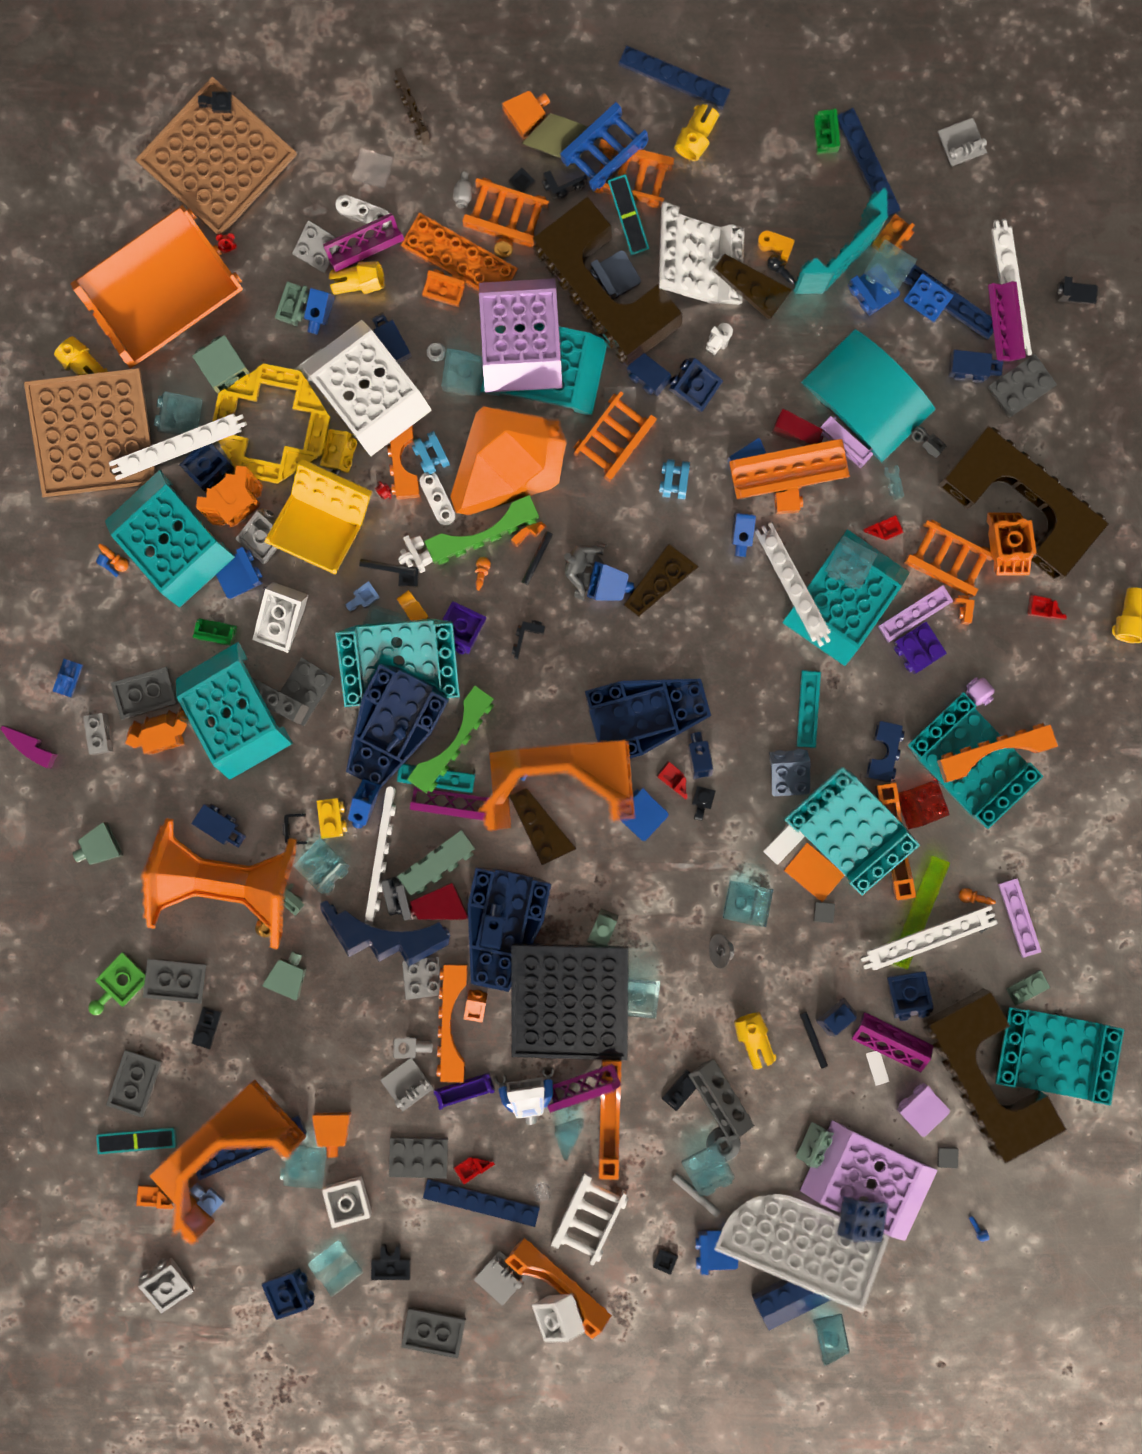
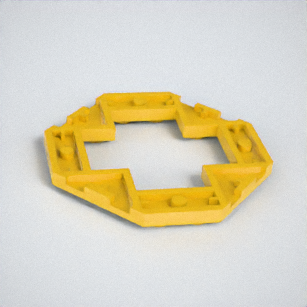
M263 363L256 370L246 374L233 385L218 393L212 422L235 414L238 398L257 402L261 383L295 390L296 395L293 409L311 413L303 449L284 446L281 464L245 457L248 438L231 435L218 441L235 469L236 466L248 467L258 480L279 484L296 473L301 459L311 463L323 455L331 417L301 371Z

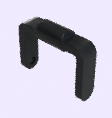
M306 813L286 814L284 816L282 833L285 835L286 844L290 835L289 817L306 816ZM307 841L297 842L296 845L307 844Z

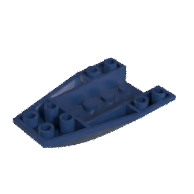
M379 664L362 697L346 772L361 780L365 779L379 784L381 789L429 737L449 699L434 685L398 667ZM402 726L406 731L405 738L396 743L392 750L388 752L386 748L396 738L393 731Z
M701 679L619 681L585 691L588 711L597 742L629 741L630 758L644 755L711 716Z
M475 868L468 902L471 984L509 992L511 988L512 943L533 944L544 922L552 883L534 876L498 868ZM492 904L503 906L501 917L505 918L500 949L480 946L485 916L490 915ZM491 921L490 927L497 929L498 922Z

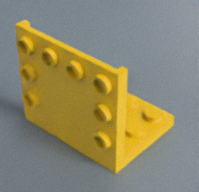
M301 459L298 463L291 495L266 536L265 543L336 575L363 525L372 491Z

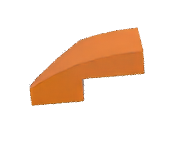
M538 522L526 526L511 539V542L518 547L529 533L536 538L546 525L543 522Z
M138 1185L136 1206L173 1209V1204L158 1186Z

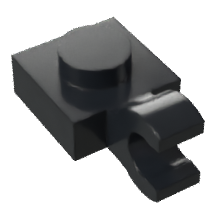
M212 92V97L198 95L199 107H212L213 113H232V93Z
M700 786L696 787L692 805L697 806L694 816L695 820L702 821L705 808L711 809L715 790Z

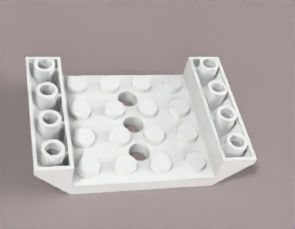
M662 203L659 288L712 304H742V296L714 273L712 269L724 254L743 263L744 228L732 224L718 227L679 214V207Z
M360 320L301 365L306 374L317 385L357 437L370 457L432 411L416 386L363 320ZM377 368L385 369L384 376H375V370ZM363 379L370 382L369 387L366 389L359 387V383ZM347 391L354 393V398L350 401L344 399V394Z

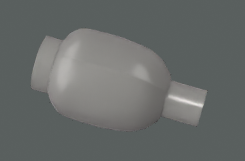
M467 172L461 173V180L454 187L453 199L459 208H467L472 198V186L468 181L469 174Z

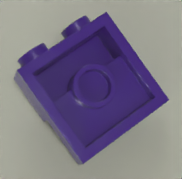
M452 601L442 620L453 623L455 651L459 654H469L487 617Z
M924 622L893 642L896 654L899 657H903L905 668L909 673L912 672L913 674L918 673L947 654L927 622Z

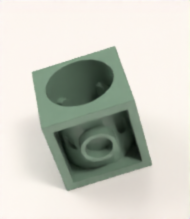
M225 335L214 338L210 345L200 347L192 356L217 394L233 385L246 374H250Z

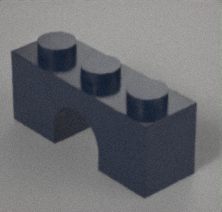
M883 721L877 722L874 741H879L885 745L886 755L881 760L869 759L865 778L887 783L891 782V779L894 780L896 775V768H894L895 760H899L901 752L898 749L899 742L903 741L905 731L902 730L903 726Z

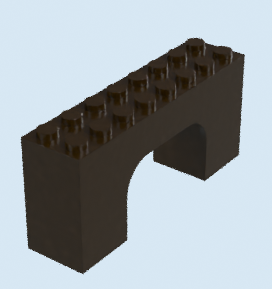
M587 196L533 237L534 255L540 262L543 261L547 265L546 270L552 277L556 276L559 280L557 283L563 291H568L572 303L575 306L577 304L580 306L584 318L592 321V327L596 333H601L605 337V344L617 352L615 354L617 359L622 364L625 362L629 366L638 357L647 353L682 326V312L666 292L659 288V284L637 301L630 304H620L609 297L585 267V262L594 252L612 239L611 224Z
M988 426L980 433L938 486L966 509L973 506L992 483L1002 482L1011 486L1045 515L1047 531L1036 545V554L1031 562L1053 580L1059 581L1069 574L1109 523L1105 521L1106 517L1104 515L1094 512L1088 502L1079 500L1073 490L1063 487L1057 477L1047 474L1046 469L1042 465L1031 461V457L1026 452H1020L1015 448V443L1009 439L1005 440L999 430Z
M982 988L923 1021L925 1024L923 1027L924 1032L928 1038L930 1037L934 1041L932 1046L935 1052L943 1057L942 1065L947 1072L949 1071L952 1074L953 1078H951L953 1085L962 1092L960 1097L963 1103L971 1109L972 1112L969 1113L971 1118L981 1127L979 1132L982 1138L991 1145L988 1149L998 1161L1001 1160L1006 1164L1067 1131L1048 1095L1041 1091H1036L1014 1104L1001 1105L980 1070L976 1060V1053L980 1044L991 1036L1010 1027L991 991Z

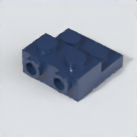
M696 358L685 359L680 365L682 370L678 376L674 375L670 379L669 384L671 386L669 390L681 400L688 402L699 412H703L723 380Z
M212 443L194 450L179 464L206 494L207 488L217 485L225 478V474H232L234 466Z
M925 971L887 977L894 1019L899 1018L900 1021H906L911 1019L913 1015H918L919 1018L930 1016L934 1006Z
M300 1268L286 1272L261 1284L276 1320L308 1310L314 1305L315 1295L312 1290L308 1289L306 1284L307 1276L304 1272H301Z

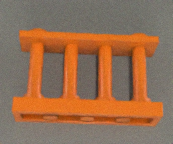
M600 140L599 150L609 160L619 154L606 140ZM638 150L619 168L617 177L626 174L629 162H637L640 166L634 189L631 190L634 200L647 203L652 208L662 207L664 198L659 197L663 179L665 172L668 170L672 171L675 158L646 150ZM602 163L599 172L605 167ZM649 166L657 167L658 169L652 195L641 192L646 169ZM607 183L594 191L597 194H603V192L612 194Z
M476 178V187L480 188L473 213L470 215L464 214L463 226L498 238H507L511 242L533 249L535 227L541 209H549V201L540 195L535 197L494 184L487 178ZM487 191L498 194L491 219H488V221L480 217ZM505 197L516 200L509 224L505 227L499 225L498 219ZM523 203L533 205L534 209L527 230L523 233L517 231L516 225Z
M621 391L618 395L613 394L608 401L610 406L584 440L579 439L573 447L576 450L574 452L575 456L581 451L605 469L606 475L604 478L609 482L657 420L653 415H650L649 418H643L622 402L620 398L624 393ZM614 406L639 424L640 430L637 434L635 432L631 433L608 415ZM603 421L627 438L629 444L625 449L617 446L597 430ZM591 436L616 454L615 456L618 459L614 464L608 463L585 445Z
M927 520L923 524V527L928 529L916 554H910L906 557L904 564L970 598L974 597L979 590L974 587V582L985 560H993L990 548L985 546L979 547L940 527L941 524L939 522ZM937 533L945 537V540L934 561L929 564L923 561V555L934 534ZM954 542L962 546L951 570L946 573L940 570V564L951 543ZM970 550L978 554L979 557L968 579L962 581L957 578V573Z

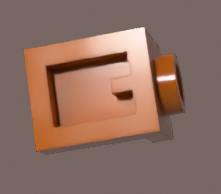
M958 595V598H954L952 603L963 605L959 610V619H961V624L969 625L972 623L975 600H970V597L965 595Z
M469 990L464 1014L465 1020L483 1023L488 993L480 990Z

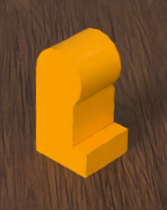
M763 231L759 235L758 247L762 251H772L780 254L782 261L787 262L795 240L771 231Z
M409 590L396 598L410 621L430 619Z

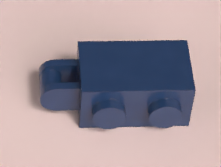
M383 312L371 318L376 327L373 329V332L398 364L412 357L393 319L388 322ZM385 321V324L378 326V323Z
M954 350L950 355L948 376L954 377V380L961 381L968 378L973 379V382L981 383L987 380L990 375L1001 376L1003 361L993 360L990 353ZM991 365H995V370H991Z
M645 353L627 366L629 379L636 384L639 382L648 394L651 395L653 393L657 397L672 378L666 369Z
M212 803L210 805L204 804L191 824L223 845L230 842L239 848L246 835L237 830L239 824L235 823L237 819L229 814L223 815L219 812L220 808ZM234 833L238 835L235 841L231 839Z

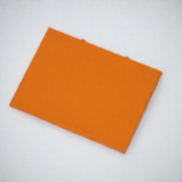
M808 843L804 845L784 869L787 874L821 902L826 899L845 876L834 864Z

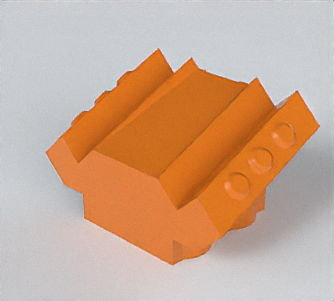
M236 466L235 475L225 474V478L217 485L207 488L206 497H197L196 508L212 525L224 526L227 524L230 527H235L260 507V502L257 499L262 494L263 485L248 467Z
M988 512V536L991 557L994 561V572L996 575H1030L1031 560L1036 554L1032 520L1024 519L1021 513Z
M180 707L177 714L168 710L167 713L149 718L146 716L143 724L134 720L128 729L125 744L133 748L141 746L143 754L148 755L182 746L185 744L182 734L189 720L182 707Z

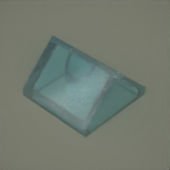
M628 977V1016L656 1019L660 981Z
M582 1118L555 1126L554 1133L562 1157L566 1161L584 1127V1119Z
M842 1314L812 1319L820 1358L824 1366L850 1353Z

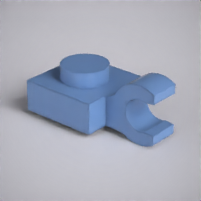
M368 581L353 592L356 597L345 605L350 612L359 605H362L365 609L378 600L380 596Z
M196 1183L190 1190L193 1195L200 1198L197 1204L209 1216L225 1201L211 1187L206 1191L199 1183Z

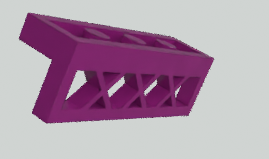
M390 213L324 243L323 247L331 266L337 272L404 241V237L397 227L393 214ZM391 221V228L387 230L381 229L384 223ZM370 229L375 231L372 237H364L366 231ZM353 237L358 239L356 244L352 246L347 245L349 239ZM335 245L340 246L339 251L331 255L329 248Z
M1017 282L988 284L997 360L1010 362L1026 358Z
M414 787L410 810L484 820L486 811L477 812L472 807V804L477 800L485 801L486 803L489 800L487 797L434 790L433 792L428 791L427 795L430 799L422 804L416 803L417 792L423 791ZM429 793H433L436 795L431 797ZM438 795H444L449 802L444 806H438L433 799ZM448 796H454L455 798L450 800ZM458 797L464 798L468 805L462 809H457L453 801ZM467 799H474V800H473L471 803H469V801H468ZM470 806V808L472 809V811H470V810H465V809Z
M866 1012L862 1015L859 1027L852 1035V1040L920 1073L932 1058L933 1046ZM862 1031L868 1034L870 1038H864L859 1034ZM881 1041H882V1042L886 1043L887 1046H883V1047H882V1046L878 1045L877 1042H881ZM894 1050H901L905 1054L899 1055ZM917 1058L923 1062L919 1065L913 1062L912 1059Z
M613 1063L553 1084V1102L547 1105L549 1112L551 1113L587 1101L619 1088L622 1084ZM609 1070L613 1080L607 1081L603 1079L604 1071ZM589 1076L597 1080L594 1087L586 1083ZM572 1082L581 1086L579 1092L570 1089ZM555 1088L565 1091L562 1098L558 1099Z

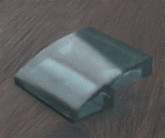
M339 1240L308 1263L317 1280L322 1282L331 1297L364 1273Z

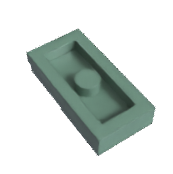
M291 883L285 888L283 905L296 916L305 904L302 903L298 895L289 892L293 887Z
M1039 970L1007 987L1006 990L1016 1006L1049 989L1050 986L1042 971Z

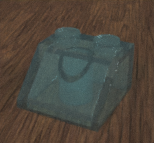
M447 348L441 385L442 390L480 396L484 375L483 357L467 351Z
M730 880L723 918L766 927L774 889Z

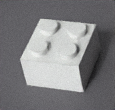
M362 1176L325 1185L322 1189L332 1228L370 1218L372 1211Z
M572 1294L548 1295L532 1304L544 1342H568L585 1332L582 1319L576 1307V1301Z

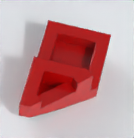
M896 515L863 529L865 533L884 540H889L904 533Z
M1035 595L1030 596L1027 615L1067 619V616L1057 606L1056 600L1052 601L1051 598Z
M667 761L656 776L681 797L687 799L686 777H684V773Z
M468 1157L453 1167L461 1182L466 1184L495 1164L491 1161Z

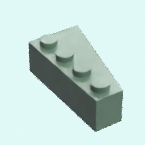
M461 830L397 877L410 895L415 892L419 895L427 889L426 884L430 881L436 883L443 877L441 873L447 869L451 872L459 866L457 863L463 858L466 861L473 856V850L476 848L463 830Z

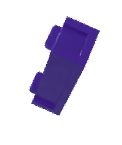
M490 1072L466 1079L464 1082H456L434 1089L433 1092L439 1104L438 1108L441 1110L443 1107L487 1093H495V1088Z

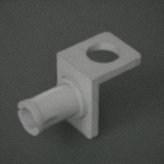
M411 1036L395 1038L393 1057L416 1058V1053L418 1052L431 1053L433 1049L432 1041H416V1038ZM401 1043H406L405 1054H401L398 1051V1046Z

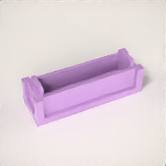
M830 416L820 427L823 429L821 434L829 441L842 439L845 455L862 468L873 455L871 452L873 449L868 450L835 421L836 417L833 419Z

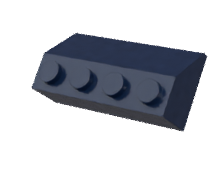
M785 1279L752 1294L755 1305L769 1331L832 1300Z

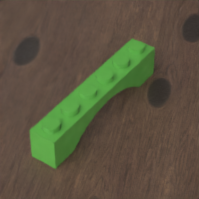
M530 495L512 502L502 519L484 532L463 537L441 533L424 542L434 564L442 565L447 563L452 556L456 555V558L461 557L467 553L466 550L479 549L484 546V542L489 540L495 542L501 539V535L507 532L510 535L519 531V527L523 525L529 526L537 523L536 520L539 519V515Z
M474 686L464 700L463 722L455 740L437 757L419 763L407 780L426 794L428 791L433 792L438 785V782H436L440 775L443 777L450 768L447 765L451 759L455 761L461 753L459 751L461 745L464 744L466 746L472 737L470 735L472 730H477L482 724L483 720L481 718L484 713L489 714L494 707L492 704L493 698Z

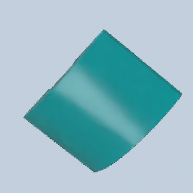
M856 329L801 382L827 409L830 408L856 434L855 437L868 450L873 449L871 452L881 463L912 433L915 427H918L936 409L921 388L900 365L877 344Z

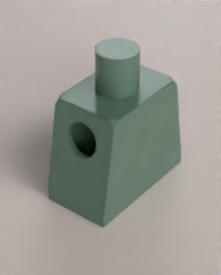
M108 822L101 823L80 838L78 842L81 848L73 852L76 862L87 859L90 865L123 855Z
M601 908L587 942L593 945L607 946L617 924L618 915Z
M292 951L288 961L282 958L279 959L262 986L293 1000H298L306 968L299 966L303 955Z

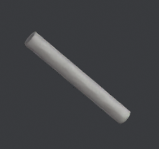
M677 1173L673 1176L672 1180L715 1217L720 1214L721 1211L681 1176Z

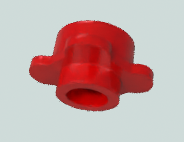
M234 234L216 235L220 251L230 252L236 249L237 245L234 243Z
M379 481L378 486L375 488L376 492L383 500L391 499V488L387 483L383 484Z

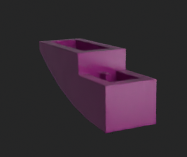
M2 725V732L18 751L33 762L52 769L57 754L40 748L43 740Z

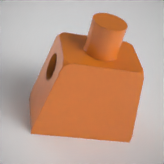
M527 91L503 102L502 107L509 120L524 139L545 118L543 107L549 104L550 100L545 93L535 98L531 91Z
M351 1112L314 1113L312 1120L317 1146L326 1147L328 1158L338 1157V1146H345L347 1144Z

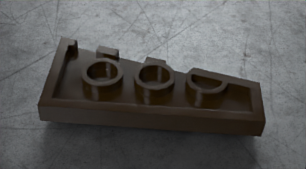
M402 68L394 70L396 76L393 78L394 84L397 89L400 88L402 91L400 98L403 106H408L410 112L407 113L410 123H414L416 126L414 133L417 141L421 140L423 146L431 144L426 125H424L420 111H418L416 101L413 95H411V90Z
M727 254L722 255L712 269L714 273L768 320L773 317L792 291L789 287Z
M667 544L623 606L639 617L699 566L672 545Z
M527 788L509 796L541 865L576 850L575 846Z

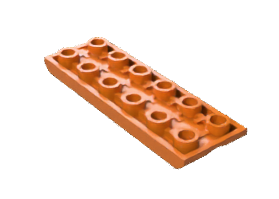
M420 212L405 236L404 241L401 243L405 250L451 276L457 275L461 277L465 284L478 291L479 283L512 281L518 271L517 267Z
M842 439L736 459L729 462L736 499L850 477Z

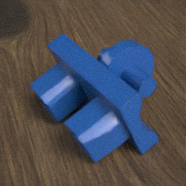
M63 659L52 691L72 698L83 665Z

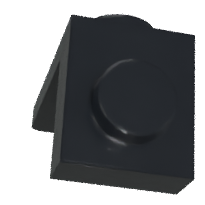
M549 170L543 173L544 180L542 184L545 191H549L553 199H562L570 191L583 189L587 184L588 178L586 175H583L558 187Z
M1066 276L1058 282V301L1092 305L1097 303V285L1072 283L1073 277Z
M531 620V623L523 621L522 625H518L516 636L519 637L518 644L514 643L511 654L515 655L514 660H519L525 631L544 635L545 626H542L543 622Z

